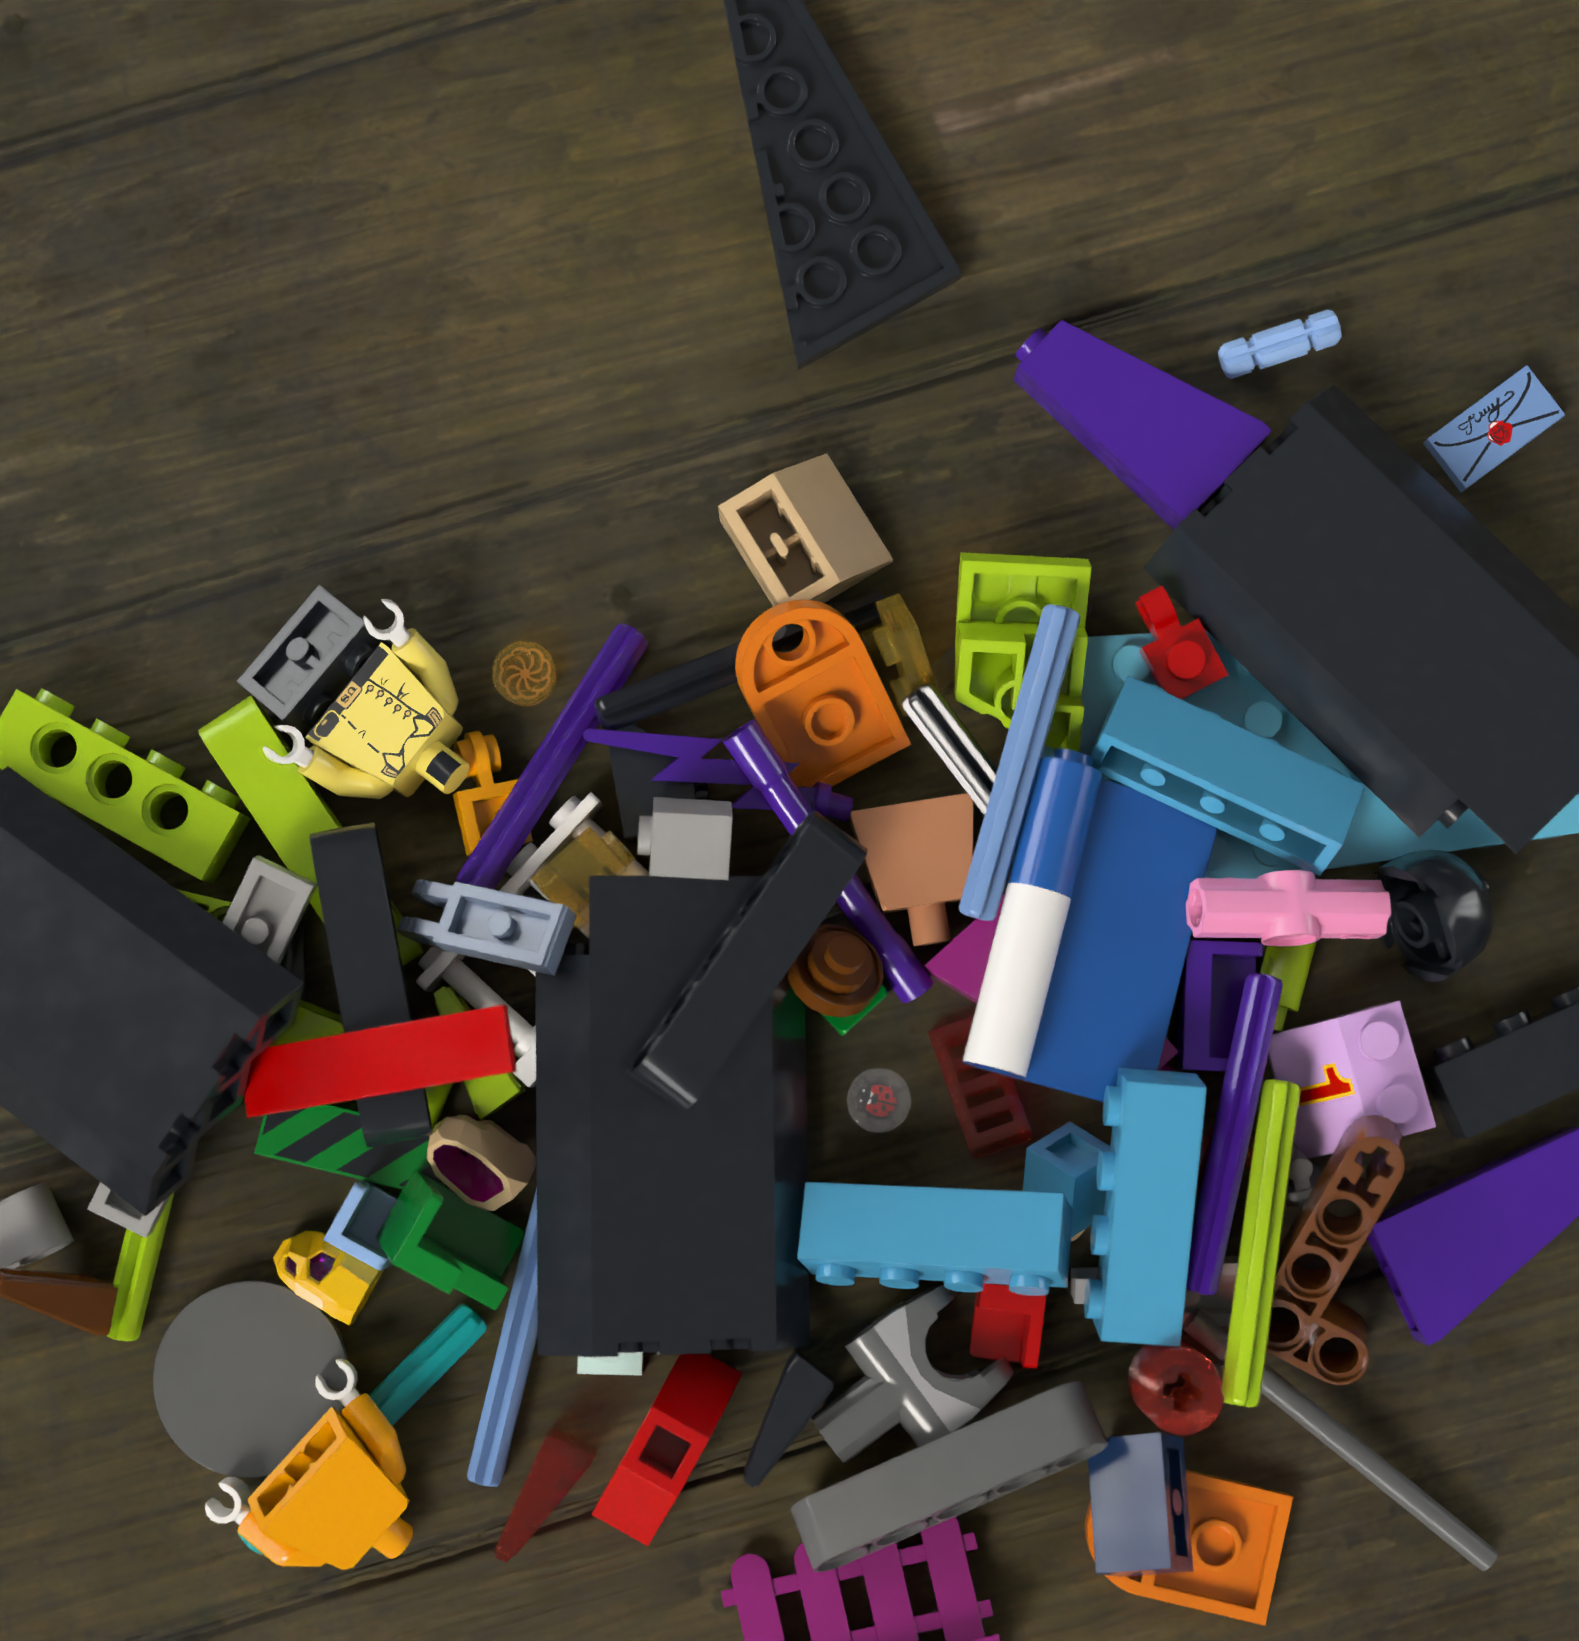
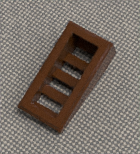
M0 1267V1297L96 1336H107L109 1334L118 1291L114 1284L86 1274Z

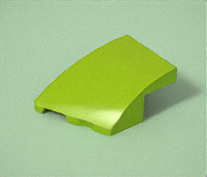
M960 552L955 636L956 701L980 714H990L999 719L1003 726L1009 729L1043 608L1046 605H1060L1073 609L1080 614V622L1045 745L1054 750L1061 748L1080 752L1084 716L1082 688L1088 641L1085 623L1091 576L1089 559Z

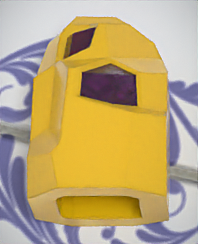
M304 1231L284 1240L273 1257L279 1278L299 1297L317 1306L347 1325L353 1324L366 1305L383 1271L373 1268L324 1241L326 1232Z

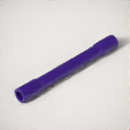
M751 720L729 734L722 742L753 787L763 794L789 834L792 835L799 824L813 810L788 775L785 763L757 722ZM855 873L836 902L855 930L875 947L882 961L883 976L900 1001L908 1003L925 993L933 985L934 981L904 937L894 930Z

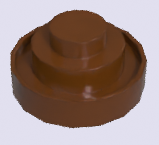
M831 924L821 925L816 929L787 971L788 981L798 998L809 1008L826 1016L847 1017L863 1011L875 998L884 978L882 961L875 947L860 933L845 926Z

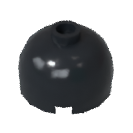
M1443 850L1413 851L1391 860L1373 873L1378 874L1377 880H1381L1384 889L1389 892L1391 915L1388 919L1386 934L1379 937L1386 949L1391 948L1395 941L1397 942L1402 953L1410 959L1401 964V966L1411 975L1426 982L1443 981L1462 970L1484 951L1491 937L1494 925L1490 888L1484 877L1465 861Z

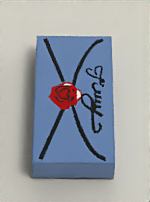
M1526 365L1430 436L1423 444L1462 493L1559 421L1565 414Z

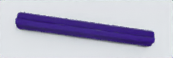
M624 623L615 626L457 875L456 882L492 890L495 889L588 742L583 737L584 731L596 729L600 723L595 711V700L621 689L646 650L648 641L640 631Z
M1251 973L1245 980L1194 1217L1186 1290L1204 1295H1214L1218 1291L1283 987L1282 980L1271 975Z

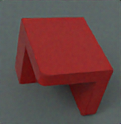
M984 1283L983 1290L976 1292L969 1343L970 1354L974 1357L994 1360L1005 1357L1008 1362L1020 1363L1023 1367L1037 1369L1046 1295H1021L1011 1292L1009 1284Z

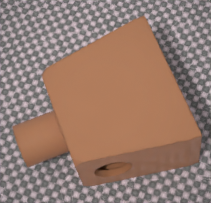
M968 793L851 811L849 816L855 840L868 849L863 863L877 904L883 914L908 910L913 946L951 941L945 904L960 902L973 858V800Z

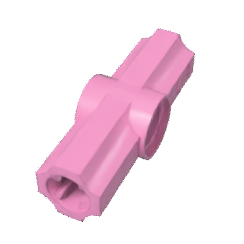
M1304 870L1270 872L1258 876L1257 879L1230 877L1197 878L1190 883L1189 895L1185 903L1187 925L1191 927L1194 937L1261 938L1262 944L1277 947L1305 945L1316 942L1320 938L1377 939L1386 934L1388 919L1391 915L1390 895L1384 889L1381 880L1315 879L1313 872Z

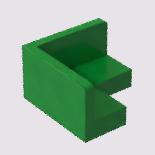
M415 1169L375 1237L392 1264L447 1294H450L452 1289L455 1288L496 1311L509 1289L501 1276L523 1240L524 1231L519 1226L491 1211H485L467 1204L450 1188Z

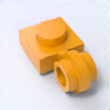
M479 730L465 733L464 740L454 742V752L470 765L466 778L472 777L477 788L458 791L453 794L467 857L471 855L518 781L516 779L494 784L492 773L501 771L499 747L493 734L483 736ZM531 832L523 845L533 841Z

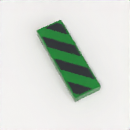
M331 1104L264 1115L254 1154L402 1190L416 1169L447 1187L434 1174L427 1160L430 1136L367 1148L359 1111Z

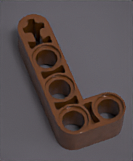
M1366 1115L1355 1120L1348 1127L1280 1245L1272 1308H1288L1296 1314V1317L1282 1323L1270 1321L1267 1352L1333 1385H1348L1358 1380L1365 1373L1369 1362L1368 1332L1364 1319L1354 1309L1332 1297L1398 1186L1405 1170L1403 1136L1398 1126L1388 1118L1379 1115ZM1377 1146L1385 1148L1386 1156L1379 1153L1373 1156L1366 1168V1179L1361 1176L1363 1171V1152L1372 1154ZM1336 1199H1347L1357 1204L1359 1209L1348 1217H1339L1331 1214L1326 1209V1206ZM1315 1253L1325 1258L1328 1263L1318 1270H1307L1296 1264L1295 1260L1303 1254ZM1342 1337L1350 1340L1354 1346L1346 1352L1336 1353L1328 1350L1323 1344L1331 1338Z

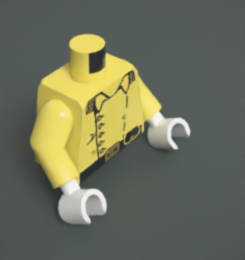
M381 599L395 613L393 625L388 629H377L365 615L363 617L364 624L369 633L376 639H390L393 643L391 649L381 642L305 737L314 744L310 748L305 746L301 732L295 727L276 725L275 728L291 736L293 740L292 751L288 755L281 757L273 750L263 747L264 754L269 760L276 763L289 764L295 762L299 765V773L338 796L382 799L392 791H395L405 797H409L414 794L425 779L444 794H450L465 780L470 765L449 749L461 735L463 727L453 716L459 700L446 661L416 629L411 628L407 630L403 626L404 618L398 605L392 600Z

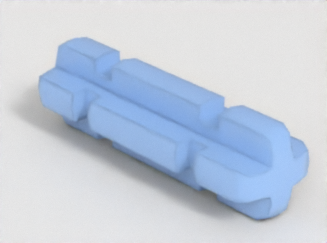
M1324 310L1309 315L1305 323L1297 319L1254 333L1252 338H1249L1250 341L1247 342L1242 337L1224 343L1218 350L1219 362L1226 377L1233 379L1251 373V370L1256 365L1261 370L1306 355L1311 347L1318 351L1334 346L1342 338L1341 327L1335 313L1332 310Z

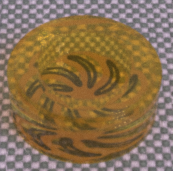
M517 641L505 646L497 654L492 666V679L498 692L508 702L518 706H532L542 702L551 694L556 684L557 671L552 657L545 648L531 641Z

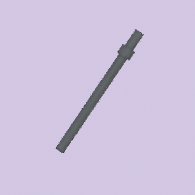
M1197 1308L1186 1318L1182 1329L1218 1357V1367L1223 1370L1228 1332ZM1265 1363L1261 1390L1264 1396L1482 1572L1486 1571L1494 1564L1498 1557V1551Z

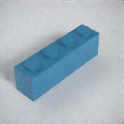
M1129 675L1112 703L1089 755L1093 757L1092 768L1099 770L1104 776L1321 876L1343 846L1365 786L1344 776L1333 767L1316 763L1286 749L1282 744L1273 739L1258 736L1226 721L1215 712L1200 709L1168 694L1157 685L1144 683Z
M1118 1067L1116 1086H1107L1105 1089L1103 1123L1105 1126H1112L1110 1151H1100L1097 1163V1189L1106 1191L1104 1215L1093 1216L1090 1235L1091 1254L1099 1255L1097 1279H1087L1084 1295L1085 1318L1093 1319L1101 1341L1180 1347L1207 1089L1196 1073Z
M805 1182L797 1259L811 1274L816 1275L815 1279L818 1282L829 1285H853L855 1277L880 1278L879 1283L881 1285L898 1289L917 1288L919 1280L944 1281L945 1288L959 1292H980L983 1290L984 1283L1009 1284V1290L1013 1293L1042 1296L1049 1293V1287H1067L1073 1210L1064 1193Z

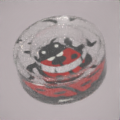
M874 1068L862 1072L853 1080L847 1092V1108L850 1116L860 1127L871 1132L879 1133L895 1129L905 1120L910 1110L911 1095L906 1082L897 1073L888 1069Z

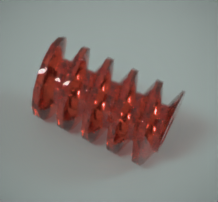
M1180 1342V1347L1146 1344L1142 1346L1131 1360L1127 1372L1128 1391L1135 1405L1160 1429L1176 1435L1195 1434L1209 1427L1220 1414L1225 1399L1221 1387V1378L1214 1364L1187 1343ZM1178 1375L1185 1379L1183 1388L1175 1387L1172 1389L1170 1396L1163 1391L1164 1384L1176 1383Z

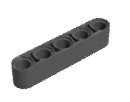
M1079 1381L1071 1382L1043 1392L816 1492L795 1503L790 1510L813 1571L816 1573L826 1572L849 1564L1084 1461L1103 1451L1108 1446V1441L1083 1383Z

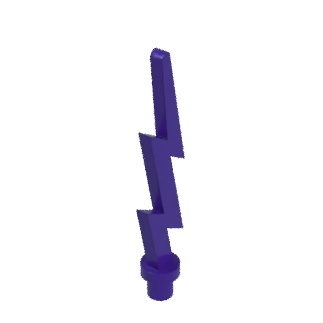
M587 729L583 733L584 739L588 742L676 757L650 779L652 781L752 785L735 760L701 758L723 739ZM784 762L788 774L800 764ZM819 781L815 782L812 788L797 787L813 811L816 810L825 817L846 822L853 807V798L834 793L830 784ZM753 785L731 804L732 808L773 810L763 794L755 789Z

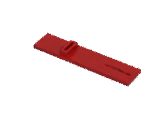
M498 1005L267 1047L250 1064L244 1093L247 1118L517 1072L508 1006Z

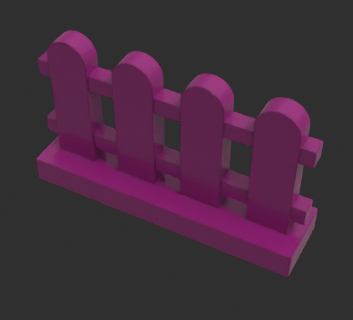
M955 1517L922 1531L923 1544L898 1550L897 1543H894L849 1564L826 1572L816 1573L813 1571L803 1543L798 1546L794 1555L796 1574L772 1579L769 1565L762 1557L755 1554H745L739 1557L732 1565L731 1580L733 1588L721 1591L724 1607L737 1605L744 1641H785L776 1596L798 1590L801 1591L811 1641H919L917 1633L943 1628L945 1641H1000L999 1634L989 1636L984 1634L981 1619L994 1616L990 1599L977 1602L965 1552L978 1549L975 1534L973 1532L961 1535L959 1523ZM927 1561L939 1611L913 1617L902 1566ZM864 1575L875 1626L850 1632L839 1581Z

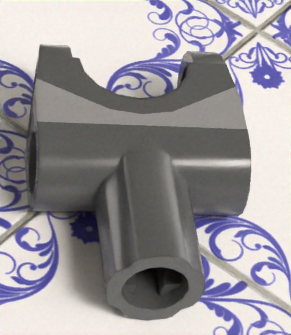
M944 1281L892 1307L844 1345L865 1376L815 1412L811 1417L822 1436L844 1464L899 1423L918 1448L955 1432L971 1420L1013 1376L1015 1371L1005 1357L992 1362L981 1371H978L976 1368L965 1374L952 1375L938 1370L928 1360L925 1339L929 1327L939 1317L936 1313L958 1295L956 1291L945 1288Z

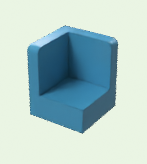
M1069 1121L1027 1147L1023 1192L1064 1193L1073 1210L1072 1238L1092 1225L1094 1215H1104L1106 1191L1097 1189V1163L1100 1151H1110V1146Z

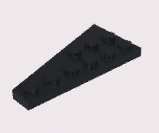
M723 0L797 368L800 370L959 281L962 272L802 0Z

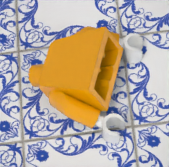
M344 1359L335 1360L337 1365L347 1375L348 1382L344 1390H331L320 1374L316 1376L318 1392L324 1398L339 1400L344 1406L342 1412L340 1413L331 1406L251 1496L247 1485L239 1478L226 1477L220 1481V1488L233 1497L235 1501L234 1509L224 1507L220 1501L212 1497L205 1504L206 1514L212 1521L228 1523L234 1520L239 1524L238 1533L279 1566L321 1567L328 1563L339 1569L346 1570L353 1568L371 1547L389 1559L398 1557L408 1547L413 1536V1527L399 1517L406 1510L409 1499L400 1484L407 1470L396 1430L367 1393L360 1395L355 1389L357 1372L354 1366Z

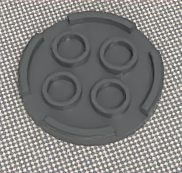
M267 1280L239 1281L208 1291L192 1301L173 1320L160 1343L156 1355L153 1372L154 1398L160 1419L166 1431L186 1455L214 1472L243 1478L269 1476L331 1406L340 1413L344 1409L339 1400L324 1398L316 1388V1376L318 1374L324 1378L331 1390L342 1391L347 1385V1375L335 1361L336 1359L348 1361L341 1339L342 1335L328 1313L299 1297L287 1285Z

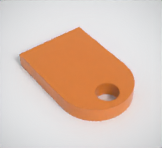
M792 600L771 607L758 616L748 627L739 643L736 654L735 670L738 685L759 727L783 762L800 763L788 774L796 787L812 788L817 781L830 784L832 787L911 745L859 634L839 611L818 601ZM788 624L802 626L804 635L797 648L786 653L773 650V637L781 627Z
M1186 1469L1194 1571L1124 1577L1105 1576L1119 1588L1138 1596L1265 1626L1293 1496L1289 1493ZM1090 1500L1085 1518V1535L1090 1554L1095 1561Z

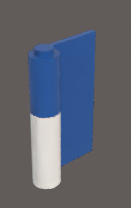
M1059 748L1055 750L1054 757H1043L1040 760L965 1049L963 1063L1104 1102L1106 1087L1116 1086L1118 1067L1158 1070L1192 933L1191 927L1187 925L1185 903L1188 899L1190 883L1197 878H1205L1217 828L1131 787L1103 780V773L1092 768L1093 757L1078 751Z

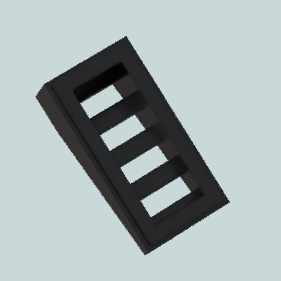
M794 1348L793 1353L787 1359L745 1464L743 1481L752 1488L755 1486L759 1487L834 1388L833 1377L796 1348Z

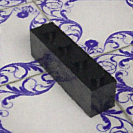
M1579 985L1550 997L1553 1009L1531 1018L1528 1010L1524 1009L1495 1021L1491 1024L1495 1035L1475 1044L1472 1043L1469 1035H1466L1433 1050L1437 1061L1421 1067V1070L1452 1138L1468 1139L1579 1089Z

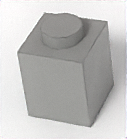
M654 797L652 816L639 817L637 855L650 856L649 876L728 880L732 831L731 801Z

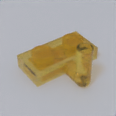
M898 593L875 602L882 624L858 634L868 654L879 650L887 667L896 664L900 678L890 681V685L900 712L905 717L908 714L903 709L902 701L909 693L926 683H932L936 688L937 686L918 626L901 595Z

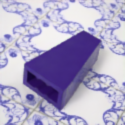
M1063 320L1048 334L1042 328L1037 329L1015 354L1021 362L1017 367L1013 380L1173 530L1195 509L1199 511L1224 485V481L1263 444L1272 432L1263 421Z
M1564 1127L1381 1213L1369 1233L1367 1241L1415 1341L1427 1346L1440 1341L1579 1216V1127Z

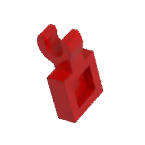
M1163 586L1139 597V601L1135 602V605L1155 640L1142 647L1139 652L1157 686L1164 689L1168 694L1183 700L1228 676L1199 618L1181 627L1175 608Z

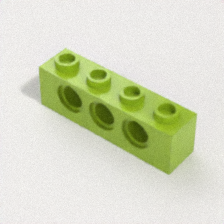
M43 688L40 689L36 698L18 689L15 690L0 716V769L3 770L9 766L50 797L192 876L210 884L215 883L251 819L235 810L241 798L209 780L206 781L202 790L180 779L185 767L151 749L146 760L125 749L130 739L128 735L97 718L91 729L69 718L75 706ZM72 735L77 745L76 755L68 765L56 768L51 760V749L59 738ZM119 766H128L132 773V785L129 791L119 798L111 799L105 786L107 776L113 769ZM183 796L188 805L187 818L181 826L167 830L160 818L162 806L172 797Z

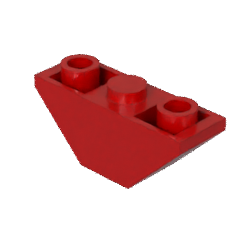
M709 1353L679 1354L591 1515L648 1546L707 1445L743 1372Z

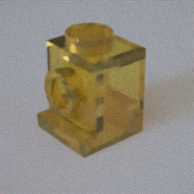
M589 826L534 875L531 880L551 902L567 906L577 915L573 927L580 931L588 924L587 920L580 913L589 905V875L622 876L627 871L626 867L635 860V857L610 830L602 838H599Z

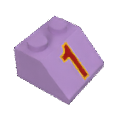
M1400 1001L1374 1005L1272 1034L1268 1059L1274 1079L1293 1082L1299 1085L1301 1090L1294 1142L1307 1158L1334 1153L1348 1127L1355 1120L1366 1115H1379L1388 1118L1398 1126L1402 1136L1436 1127Z

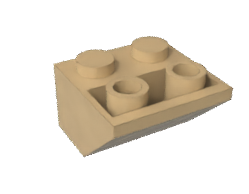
M827 453L774 472L718 506L720 522L773 607L792 600H813L825 603L893 562L890 553Z

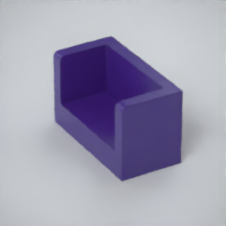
M1206 940L1189 941L1177 989L1175 1048L1179 1052L1175 1055V1070L1226 1072L1245 980L1249 974L1256 973V958L1263 956L1264 944Z

